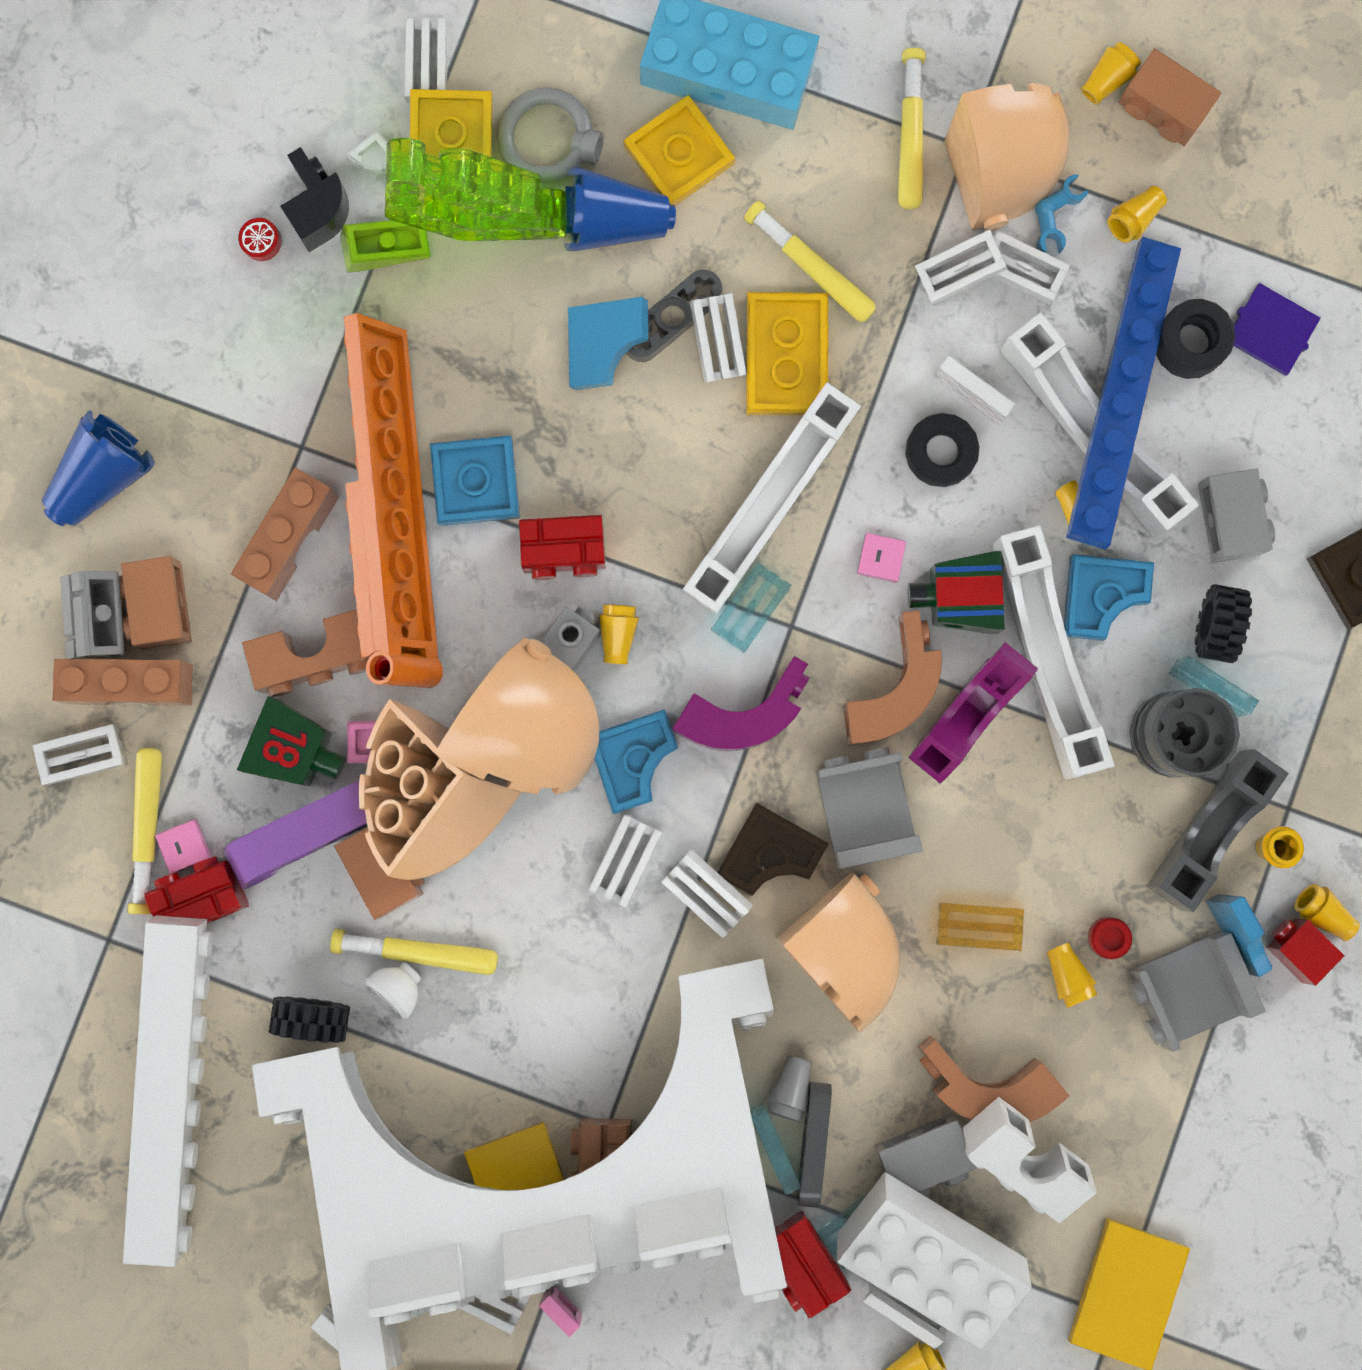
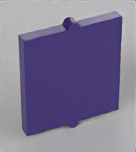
M1258 283L1246 305L1237 310L1239 317L1234 324L1236 339L1233 346L1287 376L1301 352L1309 348L1307 341L1321 318L1263 284Z

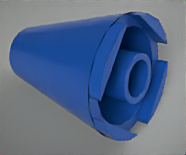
M580 167L570 168L568 176H574L575 181L574 187H565L563 233L571 234L572 242L564 243L566 251L575 252L663 238L666 236L667 229L673 230L676 208L675 205L669 204L668 196Z
M88 410L80 419L42 498V503L46 507L44 509L45 515L57 525L65 526L68 524L76 526L147 474L155 464L152 455L148 450L141 455L134 447L139 440L121 425L103 414H99L96 419H93L92 411Z

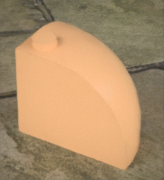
M1030 83L1027 86L1029 91L1014 92L1012 84H1005L962 93L944 141L972 230L984 227L985 231L989 229L993 231L1006 226L1009 223L1008 220L1020 217L1033 210L1040 200L1048 197L1058 183L1068 156L1069 124L1060 93L1052 94L1050 86Z
M524 637L496 663L454 720L435 754L484 780L487 774H491L508 780V789L538 794L541 788H552L555 794L568 792L582 782L597 753L599 720L596 707L588 689L569 666L553 656L551 650L544 643Z
M389 699L380 713L366 745V748L371 749L366 775L360 774L359 808L365 810L369 829L365 836L380 867L389 877L414 880L437 874L469 855L491 834L522 792L508 789V780L491 774H487L484 780L436 755L435 751L449 729L422 712Z
M850 872L776 939L858 1032L861 1033L882 1013L894 993L899 976L900 951L891 920L875 898L881 891L866 874L858 878L855 873Z

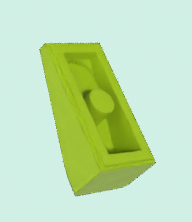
M423 217L343 225L340 234L347 273L367 271L431 257Z

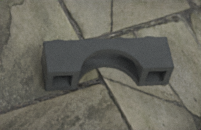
M1255 749L1239 751L1155 872L1147 887L1179 910L1194 912L1218 878L1217 872L1220 862L1232 841L1257 813L1266 808L1289 773Z

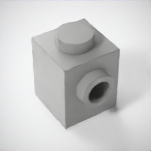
M565 606L541 642L551 650L553 656L576 672L601 636L600 629L595 626L599 620L579 606L575 612Z

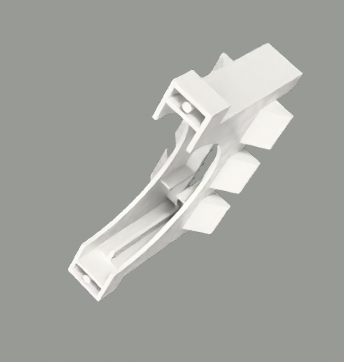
M763 958L678 976L681 995L679 1043L672 1070L653 1109L640 1127L623 1145L604 1160L580 1174L539 1188L501 1190L480 1187L445 1175L422 1162L395 1138L376 1113L361 1080L354 1052L340 1054L339 1047L253 1064L252 1071L259 1117L273 1119L274 1125L305 1124L341 1370H392L394 1367L403 1364L397 1323L412 1320V1318L427 1313V1311H429L430 1316L457 1310V1308L463 1307V1305L469 1304V1302L475 1301L476 1295H479L480 1303L504 1299L512 1295V1289L517 1288L519 1297L542 1293L558 1284L559 1279L563 1280L564 1287L591 1282L597 1275H600V1269L610 1267L612 1276L636 1271L640 1268L639 1261L652 1260L653 1269L680 1263L681 1259H683L682 1257H684L683 1253L696 1251L698 1259L724 1254L725 1244H730L731 1242L742 1296L752 1295L753 1303L779 1298L778 1289L787 1288L733 1030V1025L740 1024L741 1030L766 1026V1018L773 1016L774 1008Z

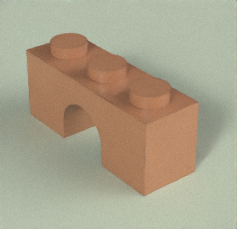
M295 467L230 575L277 601L298 567L294 564L301 544L311 531L315 529L319 532L339 496L329 486Z
M357 609L322 619L326 631V642L323 649L312 657H300L294 649L291 636L284 631L242 642L254 690L261 693L268 692L269 697L273 698L293 692L292 685L308 681L309 686L334 680L332 674L347 669L349 675L366 672V664L369 658H361L360 639L357 634Z
M54 659L52 701L79 705L141 703L148 705L192 706L193 665L181 660Z

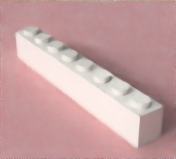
M155 916L145 923L123 1264L175 1267L184 1252L188 1253L191 1247L192 1226H186L187 1210L191 1211L194 1205L195 1185L189 1184L190 1168H195L198 1157V1143L192 1142L193 1126H198L201 1114V1101L195 1100L196 1084H201L204 1071L203 1058H198L199 1042L204 1041L207 1028L206 1016H201V1002L207 999L210 985L209 974H203L204 958H209L213 941L212 932L206 931L207 919Z

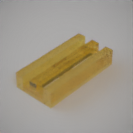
M939 902L936 944L1022 951L1024 909ZM949 912L1014 917V924L948 920ZM948 928L1013 933V940L1002 941L949 937L947 933Z

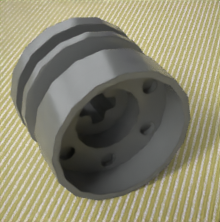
M1202 688L1156 694L1142 703L1134 714L1130 727L1131 747L1139 762L1152 773L1168 778L1198 777L1217 772L1225 767L1234 756L1240 738L1238 718L1230 704L1216 692ZM1177 728H1180L1182 735L1173 740L1172 733L1177 731Z

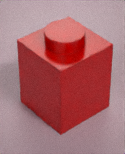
M1294 918L1292 921L1287 919L1278 925L1271 934L1274 940L1266 947L1301 983L1314 986L1345 956L1309 920Z

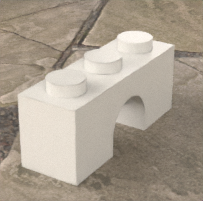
M1000 1097L963 1127L966 1144L965 1152L969 1160L977 1168H985L995 1175L1007 1190L1011 1192L1015 1190L1026 1198L1032 1208L1038 1213H1046L1055 1221L1061 1223L1096 1194L1089 1165L1062 1144L1058 1143L1050 1151L1042 1155H1027L1036 1148L1030 1121Z

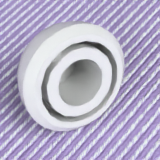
M402 963L399 968L386 967L371 973L365 978V988L390 1014L400 1020H406L412 1015L417 1005V984L422 979L412 967Z

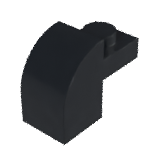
M299 147L287 156L307 190L280 207L308 252H311L331 240L341 231L348 217L349 200L337 173L335 172L328 176L318 158L314 156L308 159L303 149Z

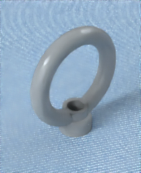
M537 88L521 94L510 103L499 122L497 138L500 154L506 165L514 173L532 182L549 183L568 177L570 168L580 167L583 162L596 165L602 152L604 135L603 132L593 130L587 110L574 96L556 88ZM550 104L561 107L571 115L576 125L570 154L562 161L550 166H537L528 163L519 155L514 145L513 134L518 120L526 111L538 105Z

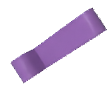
M360 780L229 843L223 853L242 890L270 878L279 869L367 827L365 810L359 808Z

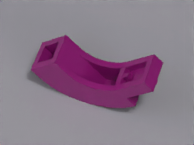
M1005 642L962 687L928 729L908 758L941 784L964 760L977 739L998 713L1032 679L1038 668Z
M794 656L767 700L747 711H727L693 693L672 731L696 745L712 750L740 751L759 746L780 734L800 712L801 708L788 701V698L792 695L798 699L810 677L803 673L808 664Z

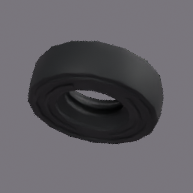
M938 413L925 417L914 426L906 442L905 455L909 468L919 480L930 486L948 487L960 483L971 474L978 462L980 446L976 432L967 421L953 414ZM939 435L948 436L953 439L958 448L955 461L948 465H938L932 462L927 454L929 440Z

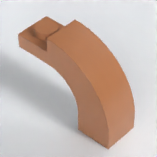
M920 610L903 612L898 617L903 653V670L895 688L889 694L877 699L846 702L843 705L848 746L877 742L902 731L912 724L931 702L940 679L942 653L941 650H924V645L930 644V633L927 620H921Z
M931 1036L917 1046L925 1055L919 1062L934 1080L940 1076L944 1078L931 1090L953 1111L969 1120L975 1118L994 1100L1000 1097L1032 1122L1050 1113L1070 1096L1046 1066L1035 1058L1009 1079L989 1084L976 1082L966 1077L939 1043Z

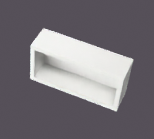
M884 1172L837 1233V1263L981 1350L1032 1289L1027 1258Z

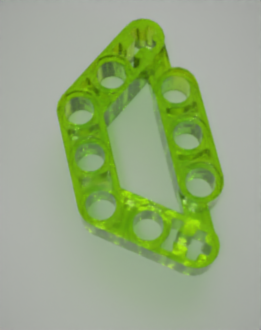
M396 138L386 143L384 213L386 218L460 241L558 239L566 235V192L557 188H541V176L539 174L464 148L443 149L439 152V158L426 154V145L416 139Z

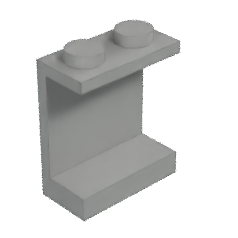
M889 747L864 752L866 760L849 763L848 756L825 760V769L816 771L837 869L923 851L920 836L914 833L899 762L903 761L901 753L890 755Z
M1218 931L1129 970L1133 981L1128 983L1129 989L1136 1003L1139 1006L1144 1004L1150 1018L1145 1024L1151 1039L1156 1045L1161 1044L1163 1048L1172 1052L1181 1049L1178 1042L1240 1015L1253 1018L1266 1012L1232 934L1228 932Z

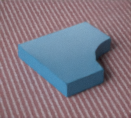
M643 297L568 308L570 388L583 390L613 385L614 372L622 356L634 345L649 341L648 300Z
M1072 554L1069 557L1064 627L1067 637L1104 641L1107 639L1111 623L1120 612L1131 606L1150 604L1154 562Z
M665 709L599 731V744L594 759L613 814L653 801L651 781L654 770L665 756L678 749Z
M1217 894L1206 900L1205 902L1221 930L1232 934L1249 974L1260 977L1271 971L1272 965L1262 944L1261 936L1264 935V930L1245 897Z

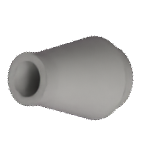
M788 1056L786 1065L767 1099L770 1102L768 1113L797 1122L801 1121L803 1112L807 1113L812 1062Z

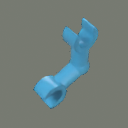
M1079 175L1069 176L1062 184L1060 190L1040 200L1035 205V212L1038 216L1041 232L1036 248L1044 253L1047 251L1045 243L1047 238H1051L1056 242L1058 253H1061L1066 245L1064 234L1056 228L1054 212L1066 204H1079L1087 196L1089 190L1079 195H1074L1069 190V185L1074 183Z

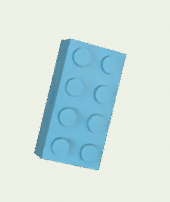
M660 0L640 63L641 85L683 98L689 95L693 101L794 130L815 62L820 36L700 0Z

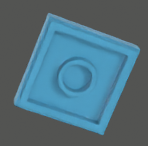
M511 435L430 443L438 526L520 518L513 439Z

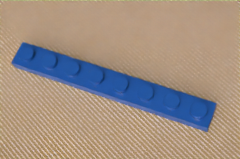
M1142 237L1137 244L1066 534L1067 539L1104 550L1111 545L1161 336L1160 331L1166 315L1181 252L1179 247Z

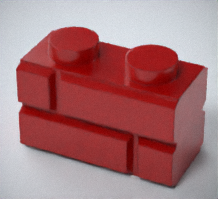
M602 515L519 520L521 567L524 574H532L533 580L555 579L556 572L573 571V577H594L598 575L597 569H606Z
M217 856L192 865L195 873L180 878L178 872L155 880L154 885L156 889L144 893L145 900L153 917L169 916L207 919V924L249 907L244 890H242L229 862H219Z
M803 1210L775 1227L785 1281L788 1285L782 1291L795 1312L802 1308L807 1317L812 1318L828 1308L830 1304H834L850 1293L852 1289L848 1280Z

